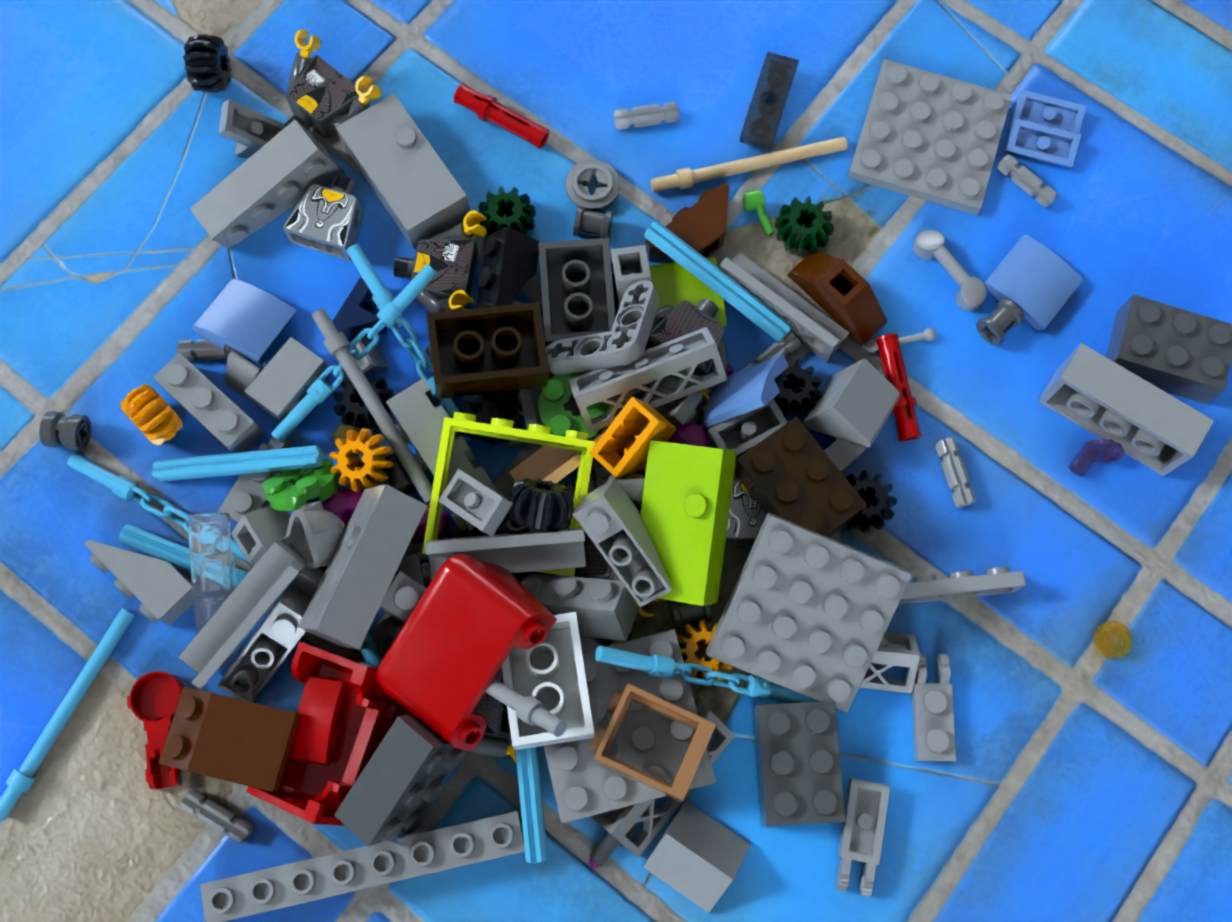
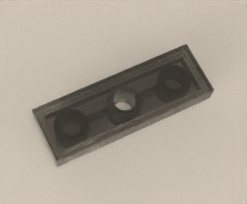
M767 52L739 142L772 150L799 60Z

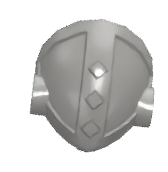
M321 501L312 502L292 512L289 518L287 534L279 540L286 546L290 545L307 562L308 566L315 569L329 564L346 526L338 516L323 509Z

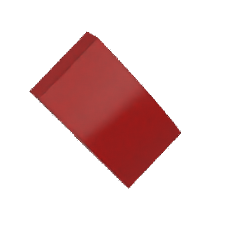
M308 676L298 709V714H301L292 743V759L325 766L330 765L341 732V728L336 722L348 690L344 682Z

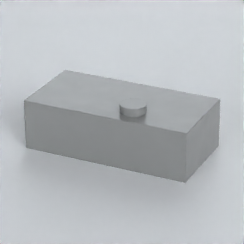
M395 94L390 95L336 126L344 150L413 249L417 247L420 240L429 239L463 220L465 215L470 212L467 195Z
M1083 343L1057 368L1037 401L1162 476L1167 475L1195 456L1214 422L1211 418Z
M387 484L365 489L298 628L337 646L360 650L427 505Z

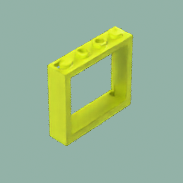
M454 412L453 418L444 417L422 554H426L425 543L427 541L441 540L438 538L444 505L438 502V500L447 488L456 432L581 452L573 499V512L588 493L593 456L589 452L595 446L596 441H589L588 433L566 430L565 436L550 434L551 427L529 424L528 430L513 428L514 421L500 418H491V424L476 422L477 415ZM572 515L569 529L582 528ZM575 568L536 572L574 577Z

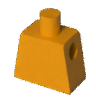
M631 397L589 453L615 478H619L644 470L647 465L649 441L667 442L674 434L676 428L650 404L636 397Z

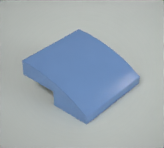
M1021 89L1016 99L1005 152L1072 168L1082 135L1079 132L1087 105Z
M1024 235L984 284L986 289L999 302L1007 299L1015 303L1022 311L1024 318L1036 331H1039L1049 325L1084 279L1049 248L1028 235Z
M232 278L193 325L192 330L223 350L228 345L257 364L297 310L258 287Z
M781 354L727 376V381L719 383L712 393L705 410L703 422L706 428L763 407L776 397L780 390L774 379L789 367L784 355Z

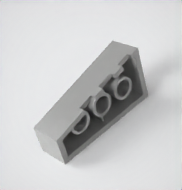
M294 119L194 204L190 210L211 239L229 249L296 206L310 185L318 184L325 187L334 181L336 175H344L345 172L327 148Z
M422 378L387 400L386 403L397 423L395 426L406 444L410 442L416 451L414 457L424 474L429 471L434 478L444 417H450L442 405L437 407L430 386ZM455 434L447 486L456 471L460 469L498 492L480 464L477 465L474 461L476 458L461 435L457 436ZM456 513L450 514L462 533L468 529L473 536L480 531Z

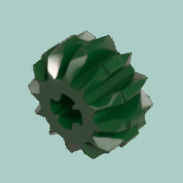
M502 186L498 189V195L487 192V202H480L478 206L479 213L486 217L485 221L480 222V225L487 229L485 237L505 227H510L527 235L526 230L534 229L535 221L533 218L536 216L535 207L530 204V197L527 193L519 196L516 187L509 193H505V189Z
M810 195L805 199L804 203H801L795 197L791 200L790 206L784 204L780 209V216L776 218L774 225L778 230L776 234L777 241H786L785 251L793 247L797 248L798 256L803 254L804 249L811 253L817 252L818 247H826L829 242V236L832 235L834 230V224L830 223L832 211H822L824 207L823 201L816 205L811 204Z

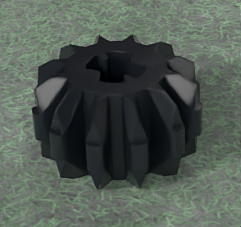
M197 34V36L189 37L184 46L185 55L183 56L188 82L191 83L195 91H202L203 93H218V91L226 90L231 80V58L228 57V48L224 45L222 38L208 34Z
M800 359L795 361L793 367L789 365L784 372L774 379L780 393L773 399L779 409L783 410L782 414L785 419L788 418L790 412H793L795 417L797 416L798 419H801L804 415V410L810 412L815 406V401L822 397V392L817 389L821 385V377H811L814 371L813 366H809L805 370L800 368L802 364Z
M368 372L366 374L367 380L387 413H391L386 401L395 396L392 389H386L388 384L384 378L375 381L374 374ZM343 380L340 385L344 391L334 392L333 397L338 402L333 408L336 415L342 416L340 421L345 427L353 424V429L359 433L367 425L371 432L375 433L376 421L366 406L361 407L360 401L362 398L353 383Z
M866 470L861 471L859 478L853 474L847 475L846 479L861 498L864 496L869 499L868 507L864 509L859 517L848 524V529L853 530L858 523L863 534L868 533L871 526L877 530L882 529L885 526L884 520H891L894 516V512L890 507L897 503V498L887 495L893 489L892 484L881 486L879 484L882 480L881 474H876L870 480Z
M526 478L514 482L509 495V501L513 504L508 513V517L512 521H515L519 526H527L530 530L539 529L543 532L545 530L556 532L568 527L574 509L573 492L570 489L566 488L563 484H555L552 481H543L539 478L537 480Z

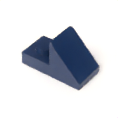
M362 276L332 321L338 332L342 331L349 343L362 330L373 328L379 321L378 317L370 312V310L374 311L377 306L372 299L373 294ZM385 326L378 335L386 333L388 331L387 327Z

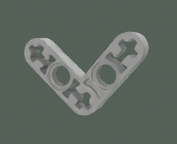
M642 280L626 289L610 332L561 339L549 344L546 347L550 372L554 375H564L625 366L637 361L645 350L660 303V297L653 283L648 280Z

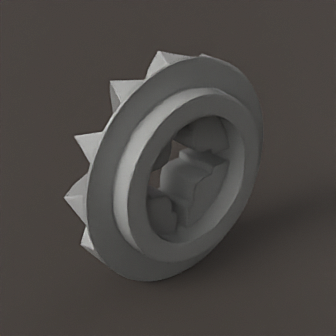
M600 160L582 161L576 164L567 175V196L571 198L576 207L584 206L588 211L597 208L604 210L606 205L615 202L616 196L620 191L618 174L606 162ZM593 176H596L597 186L602 188H596L595 193L590 195L586 186L590 185Z

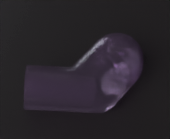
M1108 439L1087 441L1070 463L1069 469L1078 476H1085L1093 463H1110L1121 460L1124 455V447L1119 442Z

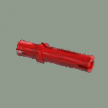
M461 83L458 86L453 97L454 103L478 114V119L484 122L490 121L531 143L538 149H541L547 142L550 134L549 129L497 102L496 97L490 94L486 96L465 83Z
M896 333L880 336L876 339L884 376L900 392V399L892 410L898 433V441L907 442L918 439L922 435L914 408L917 406V401L911 395L899 336Z

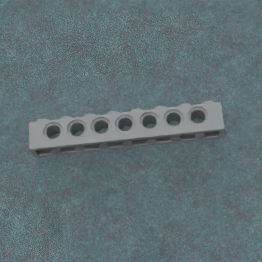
M510 812L393 839L389 842H380L371 846H363L200 884L205 922L230 921L525 852L521 812Z

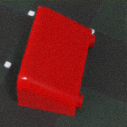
M454 555L441 565L378 666L376 680L386 694L453 747L473 752L486 730L485 719L480 713L473 711L512 648L529 649L540 645L546 639L557 618L506 568L468 555Z
M299 641L291 666L292 675L296 680L306 683L308 676L341 681L348 687L336 722L341 728V732L330 765L325 766L294 760L291 758V747L278 793L248 786L246 792L312 824L345 826L334 814L396 718L402 716L404 707L386 694L376 680L378 666Z

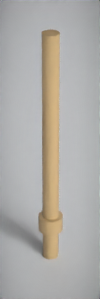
M839 137L691 170L689 167L675 170V174L650 179V185L653 193L677 187L679 190L693 188L694 184L844 151L847 150V140L845 137Z

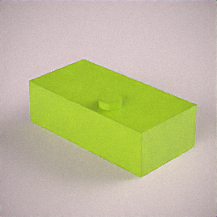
M654 440L649 441L640 516L673 587L671 591L658 597V599L699 606L718 603L737 451Z

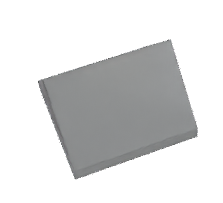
M864 358L832 376L822 392V397L816 401L814 408L811 409L803 421V425L807 429L871 447L900 399V392Z
M685 800L643 867L709 913L734 880L751 844Z

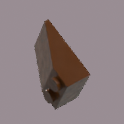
M183 686L159 764L278 793L301 714Z

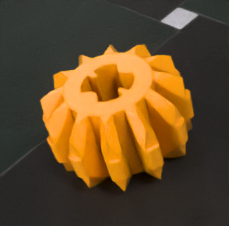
M143 384L137 389L134 388L120 402L121 410L152 444L160 446L164 442L171 440L183 427L182 420L150 385Z
M363 428L359 433L356 430L347 431L346 440L338 438L334 441L339 452H331L328 456L331 459H337V465H334L330 471L333 474L342 473L339 478V484L345 486L351 483L353 491H361L363 487L366 489L376 487L377 480L385 482L389 479L383 468H392L394 466L392 461L385 460V456L390 454L393 449L390 446L381 447L384 436L381 434L372 436L370 429ZM360 453H364L362 459L359 457ZM362 461L365 463L364 466H359Z
M700 620L698 633L692 625L687 624L684 630L688 638L676 635L679 646L683 647L680 650L682 658H684V664H698L709 667L712 671L722 672L720 668L727 671L732 670L733 666L709 657L710 661L704 662L705 657L699 660L695 656L698 651V645L703 644V649L708 646L718 623L713 626L711 632H708L706 621ZM692 669V673L689 676L695 678L698 673L701 674V679L704 680V676L707 673ZM715 677L716 680H723L722 678Z

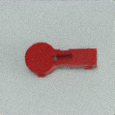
M153 671L141 676L133 685L130 695L127 696L128 708H131L134 715L144 722V731H147L148 744H145L147 769L145 770V776L150 790L182 785L181 769L159 764V760L184 684L176 676L162 671Z

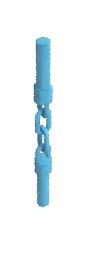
M354 244L346 251L373 294L372 299L380 311L395 298L389 288L384 287L360 245ZM400 317L391 329L399 343L407 348L416 364L421 379L424 378L431 388L433 398L436 399L434 376L427 379L423 370L429 367L433 373L432 362L427 360L418 345L417 337L407 320ZM402 324L411 337L406 342L397 329ZM413 348L416 350V352H417V354L419 355V357H420L421 360H419V358L417 357V355H416V353L414 352ZM452 398L436 399L450 418H453L454 412H459ZM461 435L466 442L472 439Z
M426 264L402 292L378 312L376 316L379 321L373 328H365L350 343L348 348L355 359L364 358L379 340L378 333L385 326L392 328L395 322L400 319L406 307L438 274L431 266ZM368 333V339L373 338V340L359 354V349L353 348ZM342 365L330 366L306 391L308 394L273 430L271 435L282 443L318 403L322 404L344 379ZM333 371V375L339 377L330 386L324 379Z
M76 453L69 457L67 461L68 466L112 489V493L127 501L133 500L139 503L147 511L158 517L167 518L183 527L186 532L197 537L198 540L215 549L219 547L248 563L235 539L227 536L226 531L199 518L189 516L161 497L148 494L140 489L139 484L122 475L117 476ZM138 493V494H140V495L143 496V497H142V498H139V497H137V496H135V495ZM152 500L165 506L163 512L150 506ZM174 513L177 514L178 516L184 518L185 522L181 521L180 519L172 515ZM195 523L203 526L200 533L193 529Z
M598 646L595 653V660L597 662L645 671L650 676L670 679L674 676L683 678L689 683L703 686L717 685L730 687L737 693L760 699L770 697L794 703L817 702L815 699L754 675L727 674L712 671L709 667L698 664L676 663L673 658L654 654L651 657L605 646ZM692 669L706 672L704 680L690 677ZM715 677L727 679L728 682L716 680ZM740 680H745L744 688L736 686Z

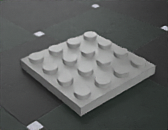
M884 59L847 178L978 215L984 200L1012 95Z
M768 512L708 644L706 654L711 658L817 701H835V708L848 713L912 574L906 569Z
M675 629L607 646L651 657L654 654L673 658L676 663L684 664ZM596 649L583 652L595 734L600 726L607 729L613 714L607 712L616 689L624 692L627 683L698 715L690 683L683 678L672 676L670 679L650 676L645 671L597 662L595 660ZM632 701L608 755L672 785L695 730ZM594 738L543 746L562 824L667 796L595 762L593 758L596 751L590 749ZM707 748L688 790L716 783Z

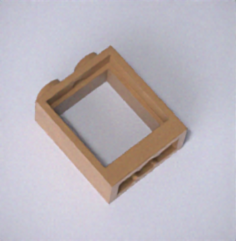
M627 683L624 692L616 689L607 712L613 714L607 729L600 726L590 746V749L596 751L593 759L599 764L683 802L717 724ZM632 701L695 730L672 785L608 755Z

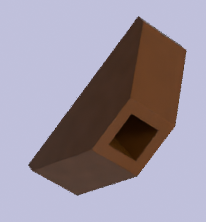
M724 182L716 189L713 187L709 188L692 207H684L679 210L673 217L672 222L665 227L702 256L708 258L723 246L729 186ZM646 239L645 246L648 261L675 262Z
M811 252L787 275L862 346L887 323V319L870 284L843 259Z

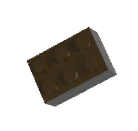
M539 302L426 313L436 399L547 387L549 366Z
M797 416L736 459L734 474L766 515L769 512L830 538L859 517L867 507L865 501Z

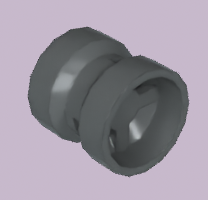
M48 411L41 420L39 430L40 441L46 447L57 448L61 445H66L69 450L83 451L90 441L91 421L86 415L73 414L70 417H66L62 412Z

